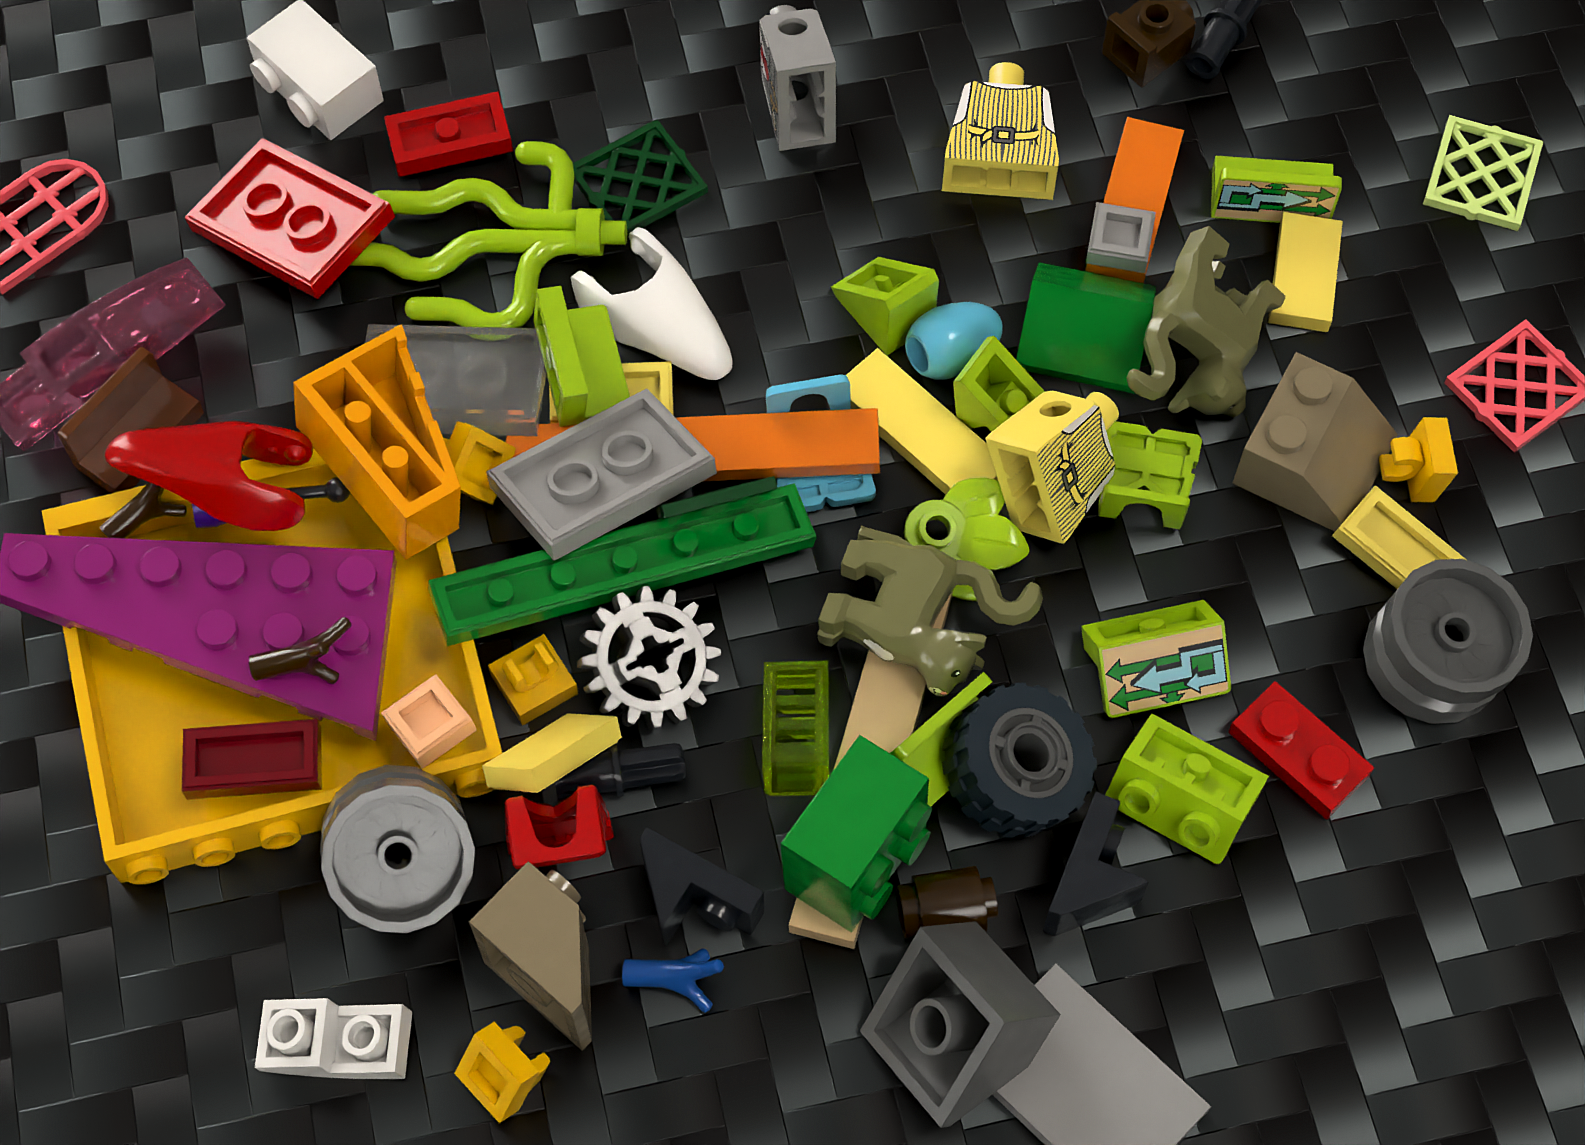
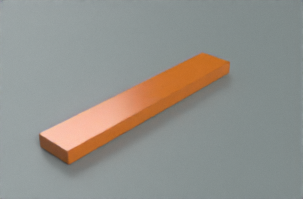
M878 408L676 418L715 458L717 474L704 481L762 479L772 476L775 478L880 473ZM559 423L508 425L506 429V443L516 447L513 456L515 457L575 425L560 427Z

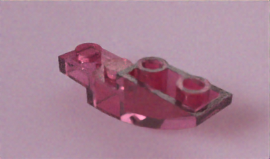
M188 258L160 267L113 290L76 312L20 352V355L27 363L0 384V426L17 447L26 451L85 404L138 348L143 346L152 352L157 360L226 304Z

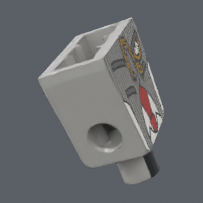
M789 5L774 7L759 20L761 75L779 151L836 142V61L819 13L811 8L796 10ZM793 80L804 83L808 88L806 97L798 101L791 82Z

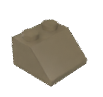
M1295 352L1243 450L1233 484L1328 529L1336 531L1369 493L1380 471L1379 456L1381 454H1389L1391 450L1390 442L1392 439L1397 438L1398 434L1354 378Z
M528 861L469 923L484 963L583 1051L592 1041L589 945L583 924L586 921V917L577 904L581 896L558 872L550 870L545 876Z

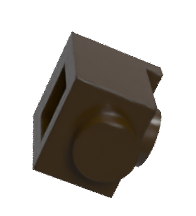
M1139 0L1122 14L1118 12L1113 13L1107 20L1102 54L1143 88L1191 49L1197 23L1194 21V13L1191 6L1186 0Z

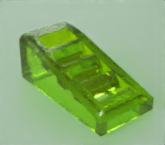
M828 660L764 662L762 771L764 791L767 795H816L830 776ZM815 688V694L778 695V689ZM815 713V717H778V714ZM778 739H815V742L778 743Z

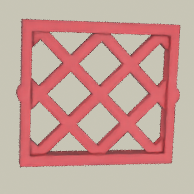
M1526 319L1447 376L1444 382L1475 413L1476 419L1484 422L1514 453L1585 401V376L1565 357V353L1562 350L1556 349ZM1525 339L1531 340L1546 357L1525 355ZM1516 340V354L1499 352ZM1486 362L1485 376L1468 375ZM1495 362L1516 364V380L1495 378ZM1525 365L1546 367V383L1525 381ZM1555 368L1563 371L1576 384V387L1556 385ZM1464 384L1485 386V403L1480 402L1464 387ZM1494 387L1516 390L1515 406L1494 404ZM1525 391L1546 393V410L1525 407ZM1555 394L1573 396L1555 410ZM1494 414L1515 416V432H1510ZM1525 417L1542 419L1524 433Z

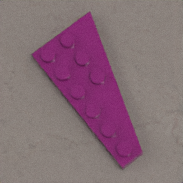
M4 533L0 551L1 604L69 629L75 626L108 639L110 644L129 651H133L135 648L162 658L167 665L257 698L262 695L296 707L300 714L320 721L326 718L353 728L355 734L376 741L397 565L394 550ZM342 617L350 620L352 626L339 640L329 647L327 654L319 658L321 663L339 673V679L335 684H330L317 676L305 673H291L258 681L253 679L249 668L250 655L301 643L331 628Z

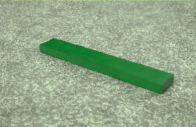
M793 483L777 487L774 490L608 532L555 561L545 550H540L428 580V591L448 647L612 602L613 597L621 592L631 597L635 596L637 590L643 586H649L651 591L811 548L814 547L816 534L796 485Z

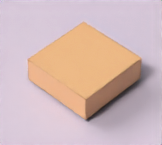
M436 674L381 712L386 723L422 769L477 730L473 720Z

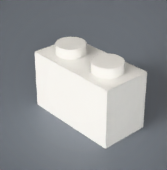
M297 0L247 37L254 60L250 64V69L259 84L269 93L277 90L287 100L290 110L300 123L308 128L312 125L316 126L330 140L334 139L384 101L376 66L303 0Z

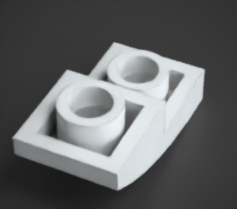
M328 998L264 1000L255 1068L262 1072L312 1077L405 1079L412 1011L403 1004L338 1006Z

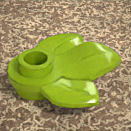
M969 478L957 482L948 491L943 500H928L917 505L910 512L904 525V538L913 546L931 545L956 560L975 561L991 571L1009 568L1020 562L1029 553V546L1019 528L1006 517L998 515L1005 500L999 481L995 479ZM931 520L941 521L947 527V537L943 540L932 539L926 532V523ZM955 586L952 597L967 601H977L971 586Z

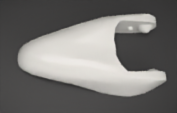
M637 227L629 233L631 250L635 254L640 255L656 271L654 277L639 289L611 295L592 276L585 272L578 271L571 276L572 287L579 308L595 305L606 306L615 341L649 352L663 360L671 361L672 364L689 373L708 380L721 379L732 369L733 361L730 348L711 310L684 268L646 229Z

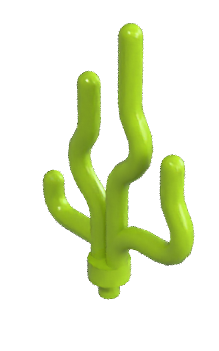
M526 141L517 145L515 157L521 164L543 165L551 170L548 209L523 207L515 202L504 189L492 181L478 178L457 179L429 191H375L373 195L389 202L394 214L426 215L443 213L464 202L474 201L489 207L501 221L514 229L468 231L453 239L438 253L423 258L413 257L393 245L371 242L349 266L382 267L402 279L422 282L439 279L447 275L475 254L523 253L515 273L512 302L501 312H485L465 300L449 297L416 296L411 297L405 304V313L412 320L454 322L474 334L496 337L508 335L523 327L532 316L535 308L540 272L549 260L567 254L603 256L605 244L626 245L627 222L605 220L603 208L572 209L574 168L573 162L567 153L552 143Z

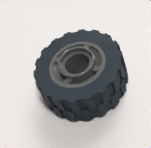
M1013 683L1006 688L1002 685L993 689L962 710L963 713L953 720L949 726L950 734L944 739L942 751H945V761L942 762L943 774L947 775L950 784L948 789L952 797H956L961 804L963 813L968 818L973 817L978 821L981 828L989 832L993 830L1000 832L1003 837L1014 838L1017 835L1023 834L1025 838L1036 835L1043 830L1045 831L1065 820L1069 815L1078 811L1085 803L1083 799L1087 794L1091 793L1095 781H1092L1093 772L1097 770V758H1094L1092 747L1095 745L1091 734L1087 733L1083 725L1084 720L1078 712L1075 713L1067 705L1068 701L1060 695L1055 696L1049 693L1048 688L1040 685L1031 687L1026 686V683ZM1014 752L1023 760L1025 769L1016 761Z

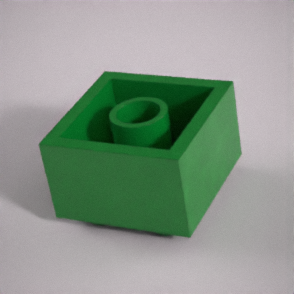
M859 735L781 842L784 889L851 933L863 916L871 920L874 919L892 892L893 885L888 882L901 862L908 866L912 865L930 837L931 832L925 828L932 812V807L927 804L929 778Z

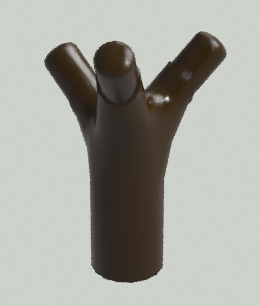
M149 482L133 499L101 524L99 528L108 538H127L150 519L162 516L185 517L187 508L184 504L162 502L160 497L164 488Z
M342 617L331 628L301 643L250 655L249 668L253 679L258 681L291 673H305L317 676L330 684H335L339 679V673L321 663L319 658L327 654L329 647L339 640L352 626L350 620Z

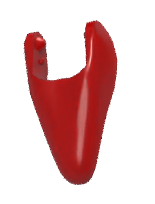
M225 421L128 431L119 434L109 443L105 451V459L110 466L121 472L143 479L179 495L213 518L253 531H278L289 529L301 521L305 514L304 499L290 490L249 479L240 465L242 455L262 462L299 466L310 460L313 454V446L308 437L301 432L251 422Z

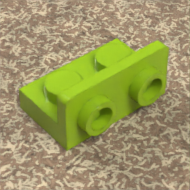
M1151 713L1122 757L1105 795L1121 801L1118 808L1120 812L1213 863L1220 864L1269 776Z

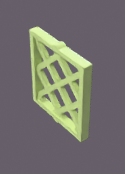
M1449 115L1423 205L1465 216L1468 220L1476 219L1518 231L1524 216L1543 141L1502 130L1496 125L1488 126ZM1460 131L1482 136L1485 139L1469 145ZM1452 136L1460 150L1446 155ZM1500 142L1518 146L1525 150L1509 156ZM1491 146L1500 161L1485 167L1476 155V152ZM1467 157L1476 171L1460 177L1451 163ZM1530 158L1524 177L1516 163ZM1443 168L1451 182L1436 188L1441 169ZM1507 168L1516 182L1500 188L1491 174ZM1482 178L1492 193L1476 199L1466 185ZM1457 189L1467 203L1464 204L1443 198L1441 195ZM1521 190L1517 208L1515 209L1507 196ZM1497 200L1507 215L1485 210L1482 206Z

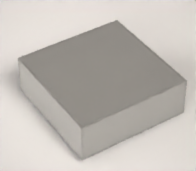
M1096 202L1086 263L1145 273L1156 212Z

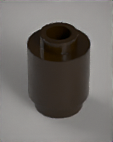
M976 866L911 876V883L896 885L897 908L905 939L914 938L920 927L975 921L987 933V919L998 917V905L993 880L991 877L980 878Z

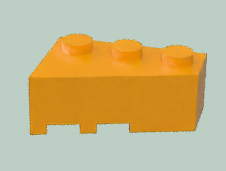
M402 324L293 382L296 427L309 438L313 448L405 560L459 529L461 486L437 420L434 421L425 397L423 381L419 371L416 372L407 348V337Z

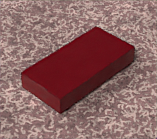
M318 719L183 729L182 793L187 800L322 790L321 725Z

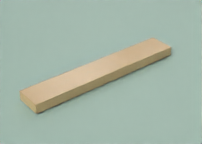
M953 591L938 615L933 628H944ZM868 650L834 769L859 735L891 753L915 732L927 690L925 678L915 667L884 661ZM796 898L789 922V933L854 949L863 917L851 933L799 898Z

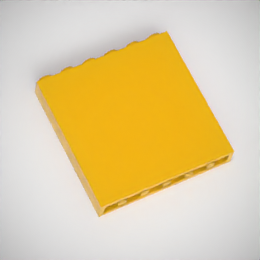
M314 448L310 460L299 466L280 465L256 459H249L240 463L241 468L249 479L281 488L326 485L330 479L337 477ZM146 485L42 510L46 535L108 538L99 526L133 499ZM164 489L160 497L161 501L186 505L187 513L185 517L162 516L150 519L126 538L394 550L397 565L377 738L374 741L354 733L353 728L323 718L322 721L318 720L321 725L322 790L187 800L182 793L183 729L314 718L298 713L296 707L262 695L257 698L167 665L162 658L134 648L133 651H129L110 644L108 639L75 626L71 629L62 626L104 861L120 883L149 884L165 878L169 874V870L192 864L201 867L221 865L232 860L237 852L260 846L265 849H281L291 846L301 839V835L322 830V818L337 791L358 774L384 765L417 767L442 779L455 795L458 794L464 798L481 796L494 790L491 787H487L482 765L503 752L475 641L473 639L447 647L428 591V580L457 573L448 536L405 560L351 493L345 501L340 503L332 502L327 497L304 499L305 514L295 526L278 531H253L229 523L218 527L197 529L192 503ZM436 674L473 720L477 730L422 769L386 723L381 712Z

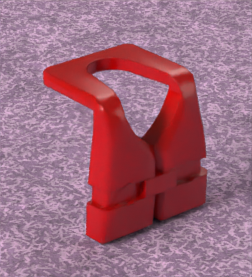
M592 784L578 786V789L571 796L558 802L554 807L550 804L528 800L523 796L508 798L505 801V829L508 854L511 855L513 866L516 869H521L528 861L537 868L597 858L606 852L605 841L614 838L609 811L597 787Z

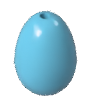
M958 302L932 308L917 318L906 335L905 348L908 359L914 369L922 376L934 380L955 378L987 337L995 336L1000 341L1003 329L1002 320L991 307L980 303Z

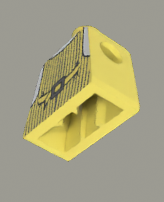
M1010 62L995 64L989 71V82L971 81L965 84L945 151L942 191L1053 200L1059 157L1049 91L1042 86L1023 85L1024 70L1019 65Z
M1053 390L1043 392L985 438L1010 520L1021 532L1064 544L1102 492L1104 485L1113 476L1115 462L1106 431L1118 419L1119 411L1115 403L1108 396L1100 392H1092L1084 399Z

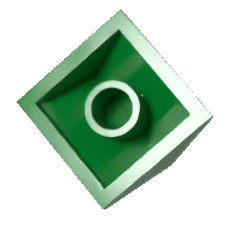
M1039 262L1032 280L1016 360L1027 372L1134 394L1128 387L1126 377L1130 370L1140 369L1144 351V336L1146 327L1151 319L1157 286Z

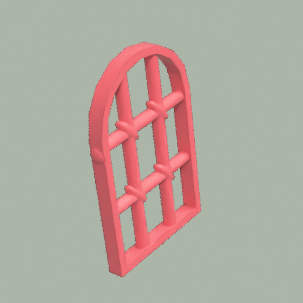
M52 160L32 168L0 190V205L29 185L37 191L33 194L34 197L6 217L0 211V232L5 229L14 239L11 242L12 246L0 254V265L22 250L32 258V260L0 281L1 295L84 239L103 221L109 207L108 190L98 171L86 163L76 160ZM71 171L48 188L38 180L52 172ZM84 174L96 181L98 185L96 188L67 208L55 198L59 196V191ZM100 197L95 212L81 225L74 218L78 216L77 212ZM46 201L56 211L52 214L53 217L24 237L15 227L18 224L17 220ZM64 221L73 229L72 232L42 253H39L33 247L37 244L36 240Z

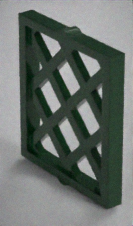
M658 119L573 163L574 182L589 201L590 208H603L605 220L614 221L604 208L605 203L625 207L621 221L627 222V236L637 227L643 228L708 193L707 184L688 161L685 151L676 145ZM654 138L663 141L671 152L670 156L650 152ZM645 140L642 151L629 148ZM619 156L639 160L635 174L615 171ZM609 159L607 169L593 167ZM647 161L667 165L663 179L643 176ZM675 166L683 168L692 180L691 184L671 181ZM584 175L604 178L600 193L593 192L583 179ZM612 180L632 183L628 198L608 194ZM640 185L660 188L656 203L636 200ZM668 190L682 192L666 201ZM633 209L647 211L630 220Z
M774 476L658 505L654 507L657 519L667 518L777 489V484Z

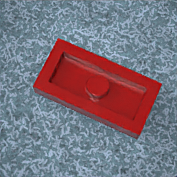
M498 91L384 116L399 177L513 152L511 136Z
M1276 681L1232 722L1228 731L1231 736L1326 820L1370 777L1375 768Z

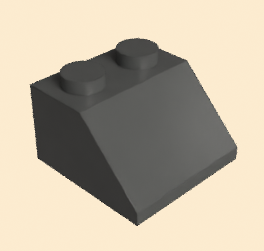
M975 921L920 927L860 1032L940 1128L952 1126L1028 1068L1061 1014Z

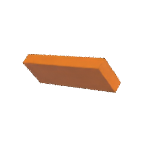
M1127 117L1103 203L1156 212L1145 273L1093 264H1086L1085 271L1144 283L1184 130Z

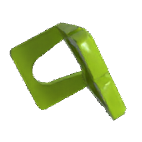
M1115 421L1106 431L1115 462V470L1113 476L1104 485L1102 492L1099 494L1098 516L1116 519L1126 505L1142 503L1152 505L1161 510L1163 527L1181 529L1190 505L1189 495L1195 474H1192L1191 471L1198 464L1202 438L1198 434L1160 429L1152 434L1146 426Z

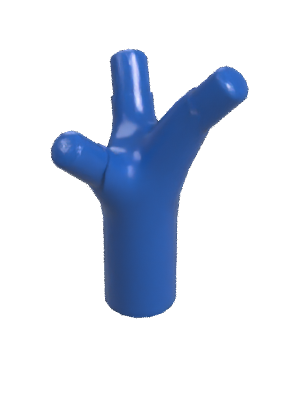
M704 948L692 955L676 960L625 959L622 971L623 986L655 987L672 990L689 998L705 1013L712 1008L713 1003L705 996L695 981L722 972L724 964L719 959L708 961L710 955Z

